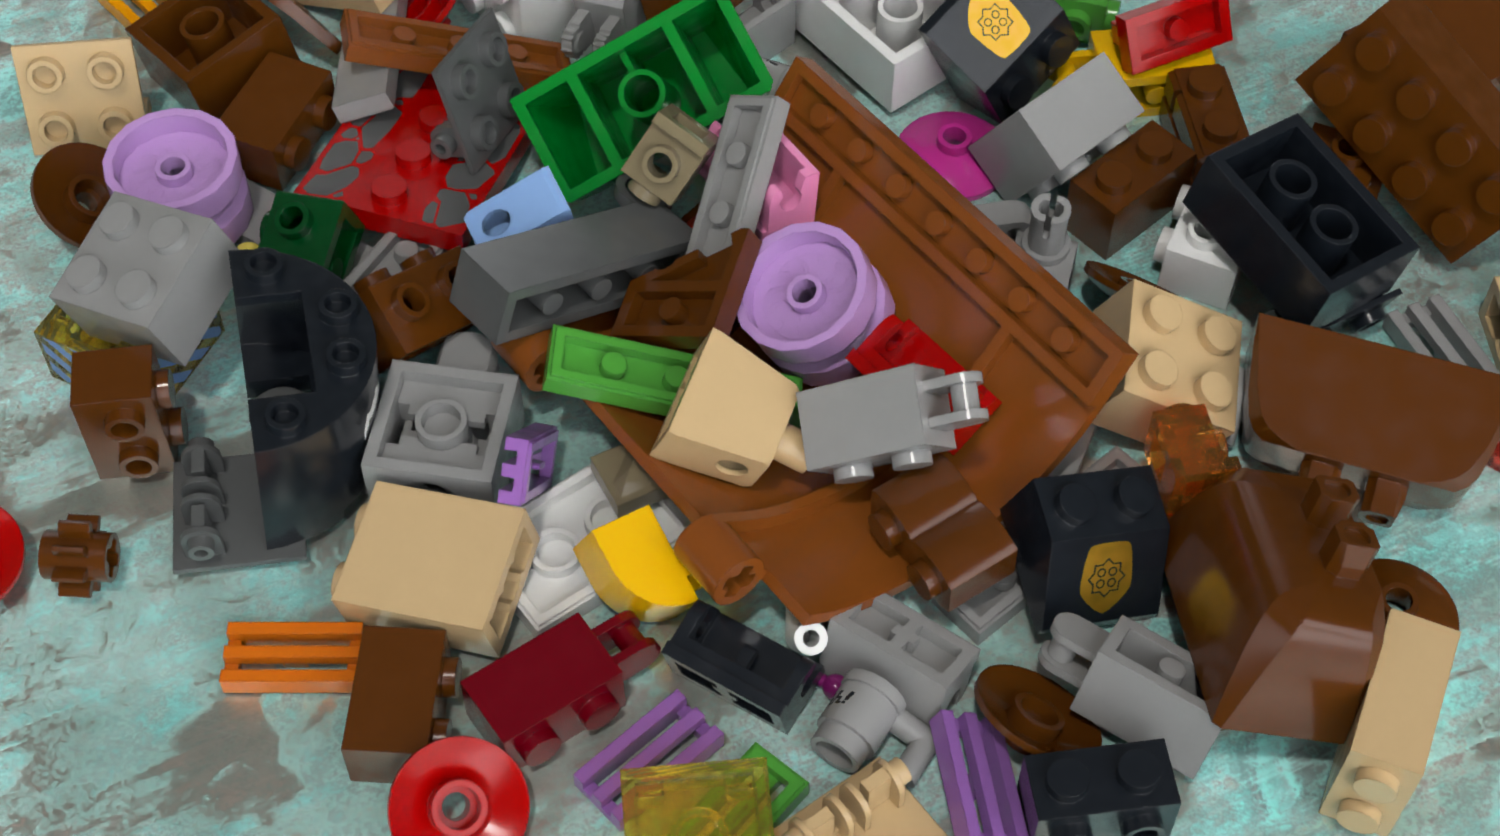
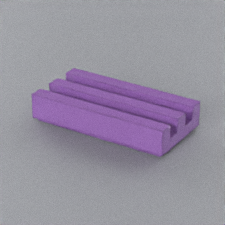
M535 422L506 436L504 450L516 451L517 456L502 463L501 476L514 478V481L499 489L497 503L522 506L552 486L559 435L557 426ZM531 469L539 470V474L531 473Z
M676 689L573 774L574 785L621 832L683 780L673 778L689 775L693 771L645 782L627 797L623 803L621 802L617 805L612 799L636 780L627 781V778L648 773L651 769L626 775V772L640 768L655 767L666 754L690 734H693L697 740L662 769L683 764L694 765L658 773L651 778L700 766L724 745V733L716 725L710 727L705 722V715L697 707L691 709L687 705V698ZM676 719L679 720L671 728L664 732L660 737H658L654 742H652L648 747H646L642 752H640L631 761H629L625 766H623L619 771H617L613 776L606 780L602 785L598 786V784L602 780H604L608 775L615 771L619 766H621L637 751H639L654 737H656L660 732L667 728L671 723H673Z
M941 709L929 720L954 836H1029L1005 736L986 717L978 721L976 713L964 712L959 718H954L953 710ZM959 738H962L964 749L970 770V773L968 774ZM974 800H977L984 832L980 830Z

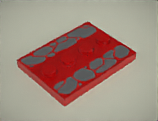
M399 69L394 108L351 122L342 123L293 193L345 201L365 225V229L384 234L392 232L397 234L399 238L430 246L433 245L446 250L453 249L459 245L461 248L468 247L472 237L463 219L469 210L503 190L532 142L520 120H518L475 175L470 174L465 159L462 157H450L448 159L437 157L430 148V135L437 125L448 120L432 74Z

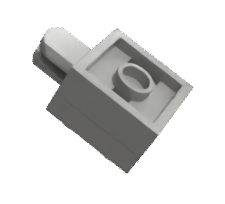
M459 332L450 335L444 340L440 348L436 365L392 359L361 462L369 499L376 481H382L497 503L499 489L508 485L510 481L509 477L501 476L502 463L515 457L517 453L516 451L504 450L506 436L523 428L525 415L519 375L499 373L498 356L492 347L491 340L475 332Z

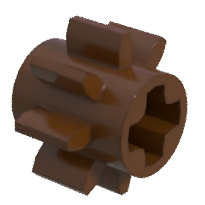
M68 514L67 520L58 521V530L47 529L43 533L38 551L39 572L43 579L59 582L58 596L91 598L93 591L101 590V582L112 583L117 576L120 563L119 538L116 533L100 531L101 516Z

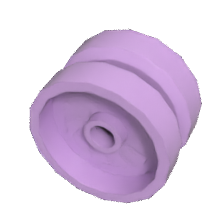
M171 108L151 112L125 125L109 142L102 165L110 197L116 191L213 219L233 243L248 228L254 210L245 171L242 169L235 137L222 120L201 110Z
M816 221L790 224L762 240L757 259L737 312V317L743 330L761 347L762 351L783 373L803 378L804 384L810 386H823L851 379L862 374L845 357L853 348L856 350L885 318L895 314V303L887 282L870 263L869 258L861 247L841 228Z

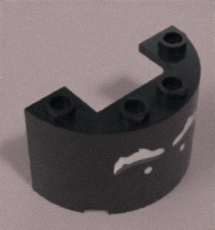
M261 247L254 250H228L247 398H256L263 392L276 387H291L302 392L311 391L248 400L267 550L285 547L303 539H309L329 529L345 517L344 509L360 493L367 494L361 462L379 406L380 389L376 332L369 311L359 295L339 276L312 261L281 253L272 248Z

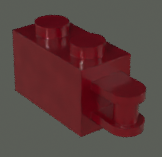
M631 610L623 611L593 629H590L581 615L576 613L460 681L466 714L484 740L504 750L520 769L526 765L530 767L540 765L554 756L562 743L585 729L589 731L597 730L613 720L620 708L626 705L624 681L651 665L659 656L661 647L654 638H645L638 629L640 619ZM618 647L621 652L611 657L608 651Z

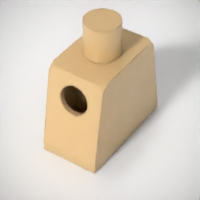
M713 327L692 356L650 452V456L740 486H752L769 468L773 460L803 474L807 468L801 429L788 423L797 402L796 392H800L797 384L725 333Z

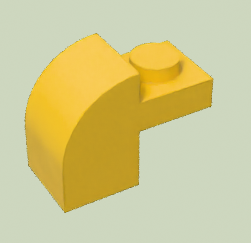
M649 504L592 530L573 548L590 584L602 601L617 613L627 610L633 611L642 622H662L679 616L698 600L695 591L703 588L674 555V551Z

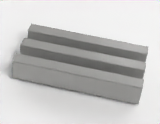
M1440 294L1429 297L1424 306H1421L1419 302L1408 305L1403 314L1398 309L1386 314L1387 318H1385L1382 327L1399 349L1500 374L1499 370ZM1413 327L1418 329L1434 350L1433 355L1414 332Z

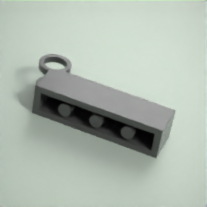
M624 173L617 178L613 191L614 198L621 205L620 207L461 248L449 301L495 345L551 329L553 324L565 325L620 308L631 280L654 269H664L670 266L677 258L686 254L692 228L671 211L672 206H669L664 201H661L658 206H652L629 193L626 188H628L627 185L632 178Z

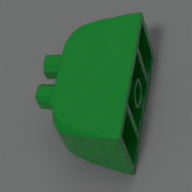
M682 0L509 101L544 167L549 166L566 201L573 203L600 193L616 184L617 178L624 174L621 168L652 124V120L659 110L673 103L709 129L714 121H718L720 124L723 123L730 95H769L773 79L730 0ZM656 153L653 162L664 157L666 154Z

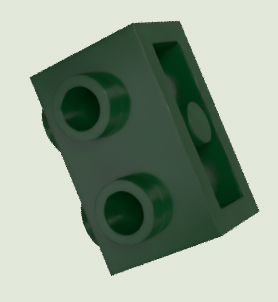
M277 190L271 210L266 212L261 221L258 248H272L281 253L312 261L344 280L351 273L365 225L345 201Z

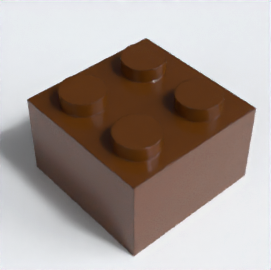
M166 0L125 29L127 35L132 38L133 46L149 76L186 109L201 110L218 119L269 51L300 61L281 17L261 0Z

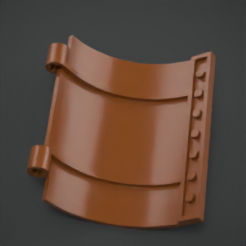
M796 56L774 96H779L791 104L783 134L820 172L814 222L818 221L835 226L847 233L861 247L869 258L870 263L887 282L895 303V315L903 323L908 318L913 321L967 371H981L984 381L982 385L1002 402L989 417L990 420L984 422L954 456L948 451L940 452L960 472L977 500L984 504L1002 522L1000 508L1032 479L1048 477L1094 421L1139 353L813 59ZM700 202L681 218L692 229ZM620 308L561 326L610 336ZM736 315L729 337L775 370L783 373L762 351L761 347L743 330ZM551 329L499 345H495L491 341L495 351L532 391H542L548 338ZM673 349V350H677V351H682V352H687V353L694 354V352H695L697 349ZM803 383L802 391L819 386H810ZM582 399L690 520L691 524L684 529L675 543L674 555L717 604L728 605L740 600L757 585L759 580H763L803 626L828 622L830 618L862 604L861 610L872 606L873 600L877 596L886 593L893 597L913 586L907 574V566L910 563L895 548L889 551L884 549L873 535L868 523V516L871 514L872 490L903 472L893 470L892 464L874 467L873 479L856 483L836 484L834 483L833 474L809 472L807 470L801 474L773 460L769 468L752 486H740L650 456L666 416Z

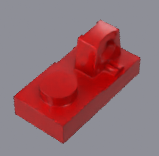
M1159 0L1116 15L1115 20L1111 21L1113 42L1120 48L1122 70L1131 75H1136L1233 40L1229 0Z

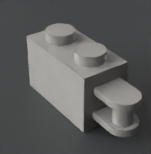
M911 363L796 392L807 471L833 474L834 483L848 484L873 479L874 467L892 464L893 470L905 471L933 465L932 454L957 449L955 429L981 424L990 420L988 409L981 408L977 386L984 383L982 372L963 371L945 375V370ZM948 393L951 394L953 412L950 409Z
M1069 612L1058 614L1050 627L1053 639L1046 640L1042 644L1038 652V660L1047 671L1079 688L1069 709L1128 743L1164 738L1172 768L1193 780L1219 735L1221 728L1211 722L1190 652L1123 614L1110 633L1077 614Z

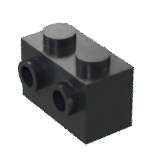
M1164 738L1024 755L1017 784L1029 836H1170L1181 806V799Z

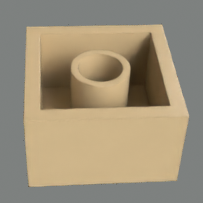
M1137 279L1130 281L1093 310L1096 316L1139 355L1091 424L1190 461L1235 433L1242 321Z

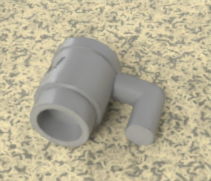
M853 668L847 672L841 681L839 689L817 721L818 729L810 741L813 750L825 762L841 771L855 773L859 770L864 760L873 758L890 732L907 744L899 759L905 763L912 776V780L905 785L908 788L915 787L936 754L930 726L906 710L907 704L897 688L881 676L860 668Z

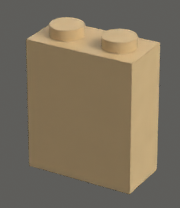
M376 481L369 502L364 503L357 512L354 523L355 538L347 559L337 566L333 574L331 601L346 622H363L364 625L446 630L450 648L499 658L540 541V537L526 509Z
M1394 608L1390 609L1385 619L1384 640L1374 675L1369 682L1345 744H1338L1318 813L1336 819L1341 826L1352 832L1360 834L1375 833L1380 836L1389 835L1424 775L1461 631Z

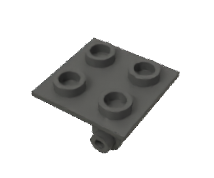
M487 8L431 72L445 107L448 120L437 125L431 132V151L441 159H448L450 157L464 158L470 174L473 175L479 171L518 122L519 118L509 100L525 91L519 83L508 52L507 40L500 30L493 8Z
M195 437L188 442V447L181 452V461L173 462V574L307 560L306 539L285 547L267 550L255 454L222 457L220 450L214 446V442L210 438Z

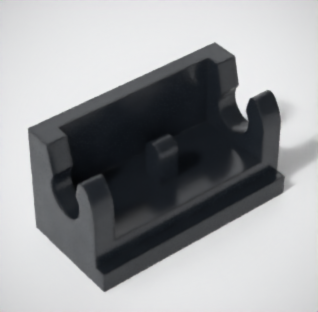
M700 599L692 605L671 640L667 641L661 651L674 673L787 735L825 672L824 666L820 663L795 653L721 613L719 609Z

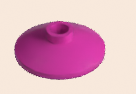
M937 112L918 118L910 123L900 134L899 138L970 202L981 199L996 190L968 149L970 145L995 128L986 120L963 112Z

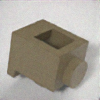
M673 103L659 110L653 118L652 124L621 168L622 172L632 178L627 185L629 190L639 199L652 206H658L661 201L672 206L682 198L715 150L718 136ZM656 153L666 154L672 162L670 173L667 174L653 163Z

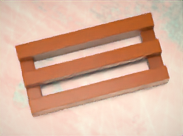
M228 622L226 634L229 641L228 645H224L223 652L225 669H221L219 679L223 693H351L364 624L363 622ZM242 664H282L285 668H307L309 664H347V669L241 668Z

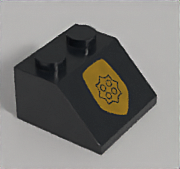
M946 0L918 29L956 96L999 124L1024 107L1040 86L1058 67L1066 63L1071 53L1080 45L1064 9L1055 0Z
M1151 465L1035 478L1000 508L1005 529L1018 549L1016 566L1036 635L1051 633L1050 627L1054 618L1064 612L1077 614L1097 626L1117 623L1122 614L1132 620L1153 618L1159 613L1170 524Z

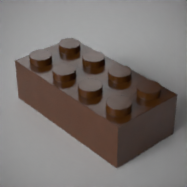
M1389 0L1295 80L1450 264H1452L1500 230V92L1422 0Z

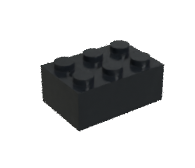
M1298 113L1208 155L1182 201L1284 319L1318 328L1387 293L1420 248Z

